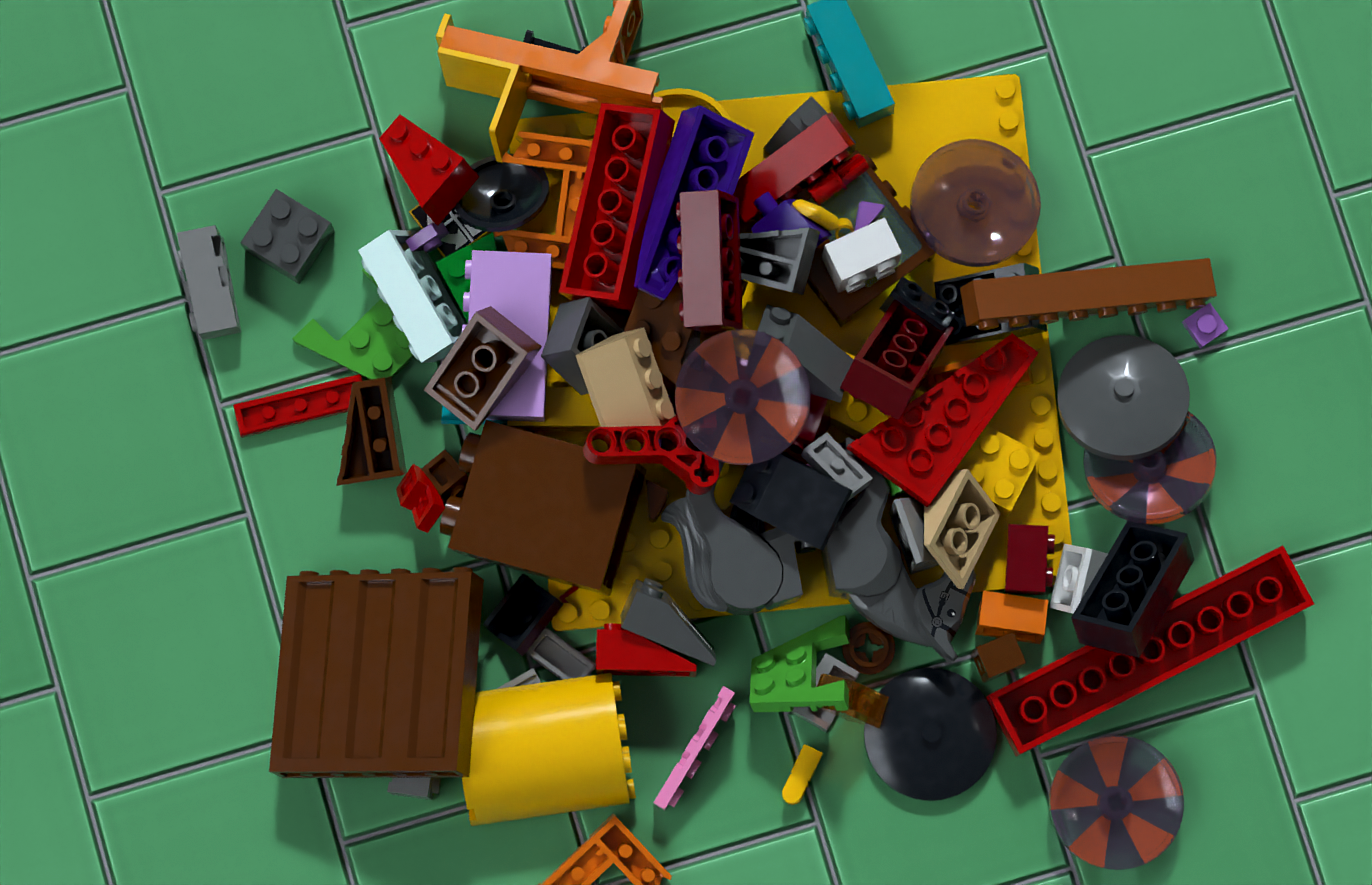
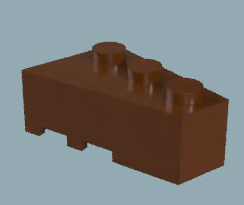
M391 376L352 383L346 420V434L342 446L341 466L336 486L406 474L407 470Z

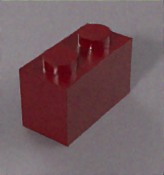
M1008 525L1006 593L1045 595L1046 587H1052L1053 567H1047V554H1054L1055 535L1048 534L1049 526Z

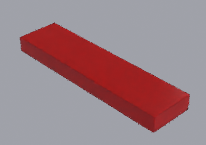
M361 374L234 404L240 436L243 438L348 412L352 383L363 381Z

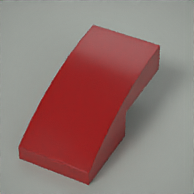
M412 464L397 486L396 491L400 506L412 511L416 528L428 533L445 509V506L431 480L419 466Z

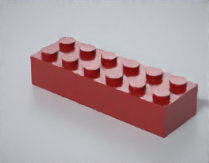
M601 103L559 288V293L571 301L590 297L598 306L632 310L638 292L634 284L644 230L675 125V120L661 109Z

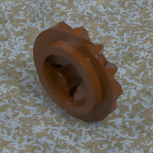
M863 622L850 629V643L842 645V653L848 666L861 674L873 675L885 670L890 665L895 654V643L892 635L876 627L871 622ZM867 634L872 645L883 646V648L873 652L870 663L866 653L854 651V649L864 646L865 635Z

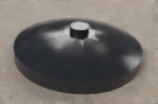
M919 668L895 677L875 696L865 718L864 745L874 771L891 789L916 800H944L966 791L986 772L996 748V722L987 699L968 679L945 669Z

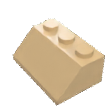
M644 327L614 334L575 355L601 427L663 426L675 416L673 405L670 402L662 374L659 371ZM627 439L625 441V444L634 441L635 439Z

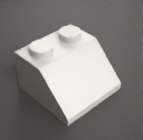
M1064 544L1049 608L1074 614L1108 553Z

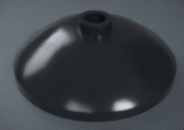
M495 155L489 156L471 165L479 178L454 208L459 218L472 228L486 232L512 230L528 223L542 211L550 193L548 177L543 168L501 163L496 161Z

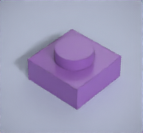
M443 222L438 226L435 223H431L408 238L406 243L412 252L425 251V253H429L443 244L441 239L450 233Z
M1208 303L1205 307L1182 321V324L1200 349L1229 329L1211 303Z

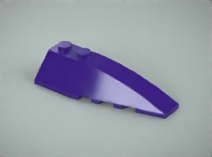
M701 105L681 112L650 206L638 259L635 288L660 300L666 299L678 280L679 269H682V255H679L677 249V238L681 235V222L678 221L676 216V204L680 202V193L720 190L733 195L754 136L753 132Z

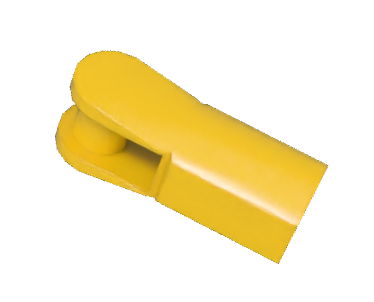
M803 745L791 770L792 774L789 775L782 790V797L786 803L796 805L802 800L808 787V782L811 781L823 756L822 752L808 745Z

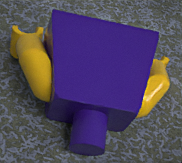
M766 192L753 202L763 218L752 226V233L812 228L820 231L817 248L832 236L829 231L834 230L836 239L845 236L842 232H839L842 228H848L854 232L853 224L849 219H838L836 215L825 208L803 199H788L778 205L770 192Z

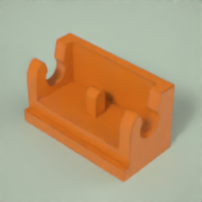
M983 590L979 603L975 635L1000 638L1013 633L1017 641L1041 644L1045 635L1049 600Z

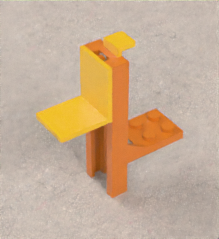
M613 0L614 11L612 16L608 15L605 19L603 34L578 54L454 27L452 15L444 14L436 34V40L439 47L437 53L446 86L500 98L489 127V134L497 162L503 163L502 157L505 152H508L527 99L599 115L601 103L661 109L663 111V98L655 97L653 94L655 87H658L660 83L659 73L626 65L644 15L641 0Z

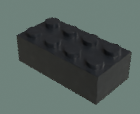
M1127 520L1071 617L1080 644L1140 658L1195 560L1187 533Z

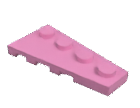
M725 686L722 687L717 695L718 699L708 710L699 726L698 732L690 740L681 756L682 758L674 767L653 802L656 806L664 811L668 805L673 808L676 806L684 793V790L679 788L686 776L692 779L702 763L697 760L703 748L709 751L719 734L714 731L720 720L727 722L736 705L731 703L734 698L735 692Z

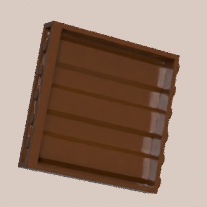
M454 567L452 572H442L437 568H423L421 573H411L410 570L396 568L391 569V573L380 574L379 571L372 569L360 570V574H349V572L343 570H331L329 575H319V573L314 571H300L299 576H287L269 772L281 778L469 777L484 579L467 567Z

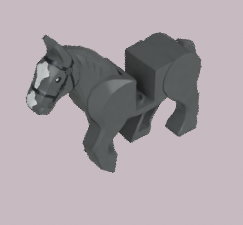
M848 437L838 444L873 479L870 485L862 490L856 499L853 497L847 502L824 550H821L829 596L849 600L852 607L876 627L903 641L932 647L951 664L958 658L951 642L962 623L975 585L976 573L973 569L964 589H958L945 571L937 581L921 588L915 587L905 569L900 550L881 524L882 514L890 491L888 483L882 474L846 449L850 443L855 441ZM718 459L720 476L724 461ZM700 469L695 475L701 477V482H705L708 478L702 475ZM717 481L712 489L703 495L693 494L687 489L684 498L675 500L662 511L661 520L675 526L681 536L688 585L696 600L704 608L719 612L726 611L733 615L749 616L764 608L771 610L795 603L803 595L795 549L797 554L816 551V547L778 528L765 532L763 520L749 514L736 505H733L730 518L727 517L715 501L714 490Z

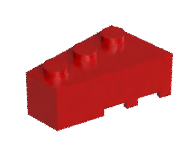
M400 114L379 138L419 205L437 226L479 178L462 156Z

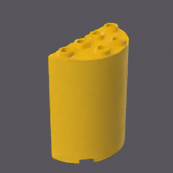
M612 673L475 692L469 777H462L471 826L630 804V799L636 798L634 780L626 778V773L632 772L629 746L622 747L621 740H627L624 713L617 714L616 701H622L620 682H613Z

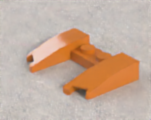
M519 131L517 135L524 140L513 156L505 152L502 162L563 171L555 235L513 229L493 232L495 238L503 236L508 252L552 254V268L564 269L592 141Z
M612 814L589 835L590 838L538 885H591L613 863L634 885H660L662 878L671 880L672 876L628 828Z

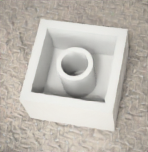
M884 217L825 244L822 260L837 292L847 290V293H852L863 288L866 285L864 281L874 276L877 277V280L893 274L895 272L894 267L898 265L902 252Z

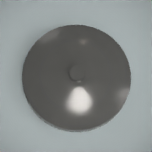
M1131 335L1104 337L1087 344L1076 352L1066 364L1061 374L1057 395L1059 415L1070 436L1080 446L1095 455L1123 461L1148 457L1169 445L1179 434L1185 423L1190 400L1186 375L1173 355L1155 342Z

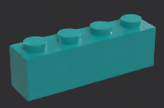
M819 0L807 5L806 18L803 19L805 29L810 37L815 36L819 44L816 47V51L823 65L828 63L832 72L829 75L831 84L835 92L841 91L845 99L842 105L848 120H854L859 129L894 114L895 102L847 1Z

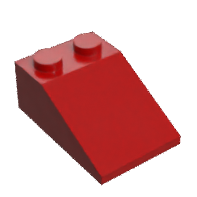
M607 623L604 624V629H597V675L612 673V675L696 677V664L643 636L621 628V624Z

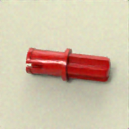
M857 153L837 169L831 168L829 170L830 174L811 188H808L807 191L816 204L821 206L841 189L847 190L846 185L868 170V162L860 153Z

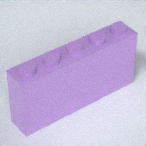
M472 250V260H466L465 279L471 280L470 292H464L463 312H469L468 323L476 311L492 306L542 346L524 374L486 420L545 422L548 363L541 357L549 335L552 254ZM462 325V332L467 325Z

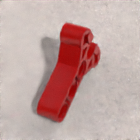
M716 411L710 412L701 417L700 421L697 419L685 427L682 426L678 414L663 426L598 427L590 431L583 446V453L589 462L598 465L660 463L683 479L690 492L703 495L712 489L719 477L718 458L713 457L715 451H694L690 449L686 444V438L712 436L717 428ZM662 438L671 440L675 449L671 451L662 449L658 440ZM597 439L602 440L607 444L608 450L606 452H598L592 447L591 442ZM627 439L637 440L641 444V450L636 452L629 450L626 447L625 441ZM699 469L704 477H708L705 482H701L700 476H695Z

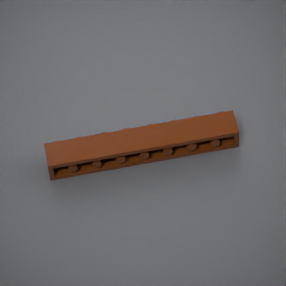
M1210 258L972 280L960 287L966 327L979 325V330L994 329L999 327V323L1008 322L1010 327H1020L1028 325L1029 320H1039V324H1050L1058 322L1059 317H1069V321H1080L1089 318V314H1098L1101 319L1117 316L1120 311H1128V315L1133 316L1147 313V309L1157 308L1158 313L1176 310L1177 306L1186 305L1187 310L1205 307L1206 301L1217 296Z

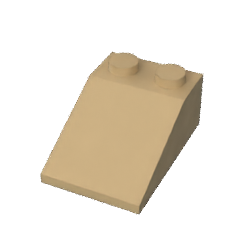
M968 469L954 470L928 507L924 506V545L958 589H964L1001 514Z

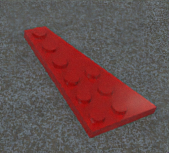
M1013 333L982 353L977 359L963 366L949 378L938 383L910 402L899 420L893 417L888 418L859 439L857 438L850 443L846 449L921 504L928 507L1039 352Z

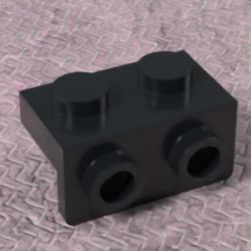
M903 276L880 307V310L886 313L893 301L897 300L941 332L946 330L956 315L944 302L934 299L924 292L917 283L909 281Z
M522 574L489 615L483 626L499 640L524 656L563 606V603L537 585L527 575Z

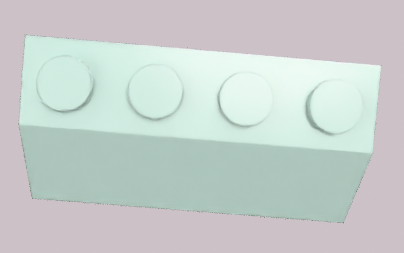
M388 230L358 250L363 258L361 261L362 266L370 276H373L378 285L377 292L380 298L390 306L394 313L393 321L397 328L404 332L410 342L409 349L412 355L417 360H420L421 363L436 362L447 356L462 333V325H467L429 254L425 253V251L412 252L406 243V240L416 234V231Z

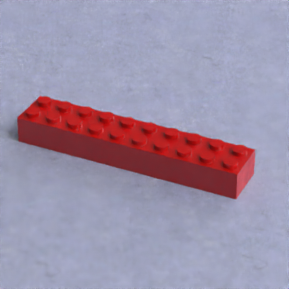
M1282 545L1170 602L1140 658L1086 645L989 694L986 699L1017 757L1314 605V602Z

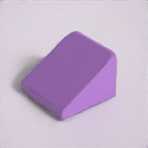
M861 201L857 210L854 231L875 222L883 213L885 205Z

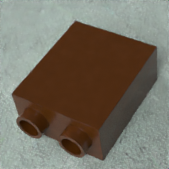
M485 420L481 435L468 433L459 457V470L470 473L463 498L452 495L448 498L440 522V533L451 536L448 548L464 556L610 596L647 470L641 464H593L584 456L583 446Z

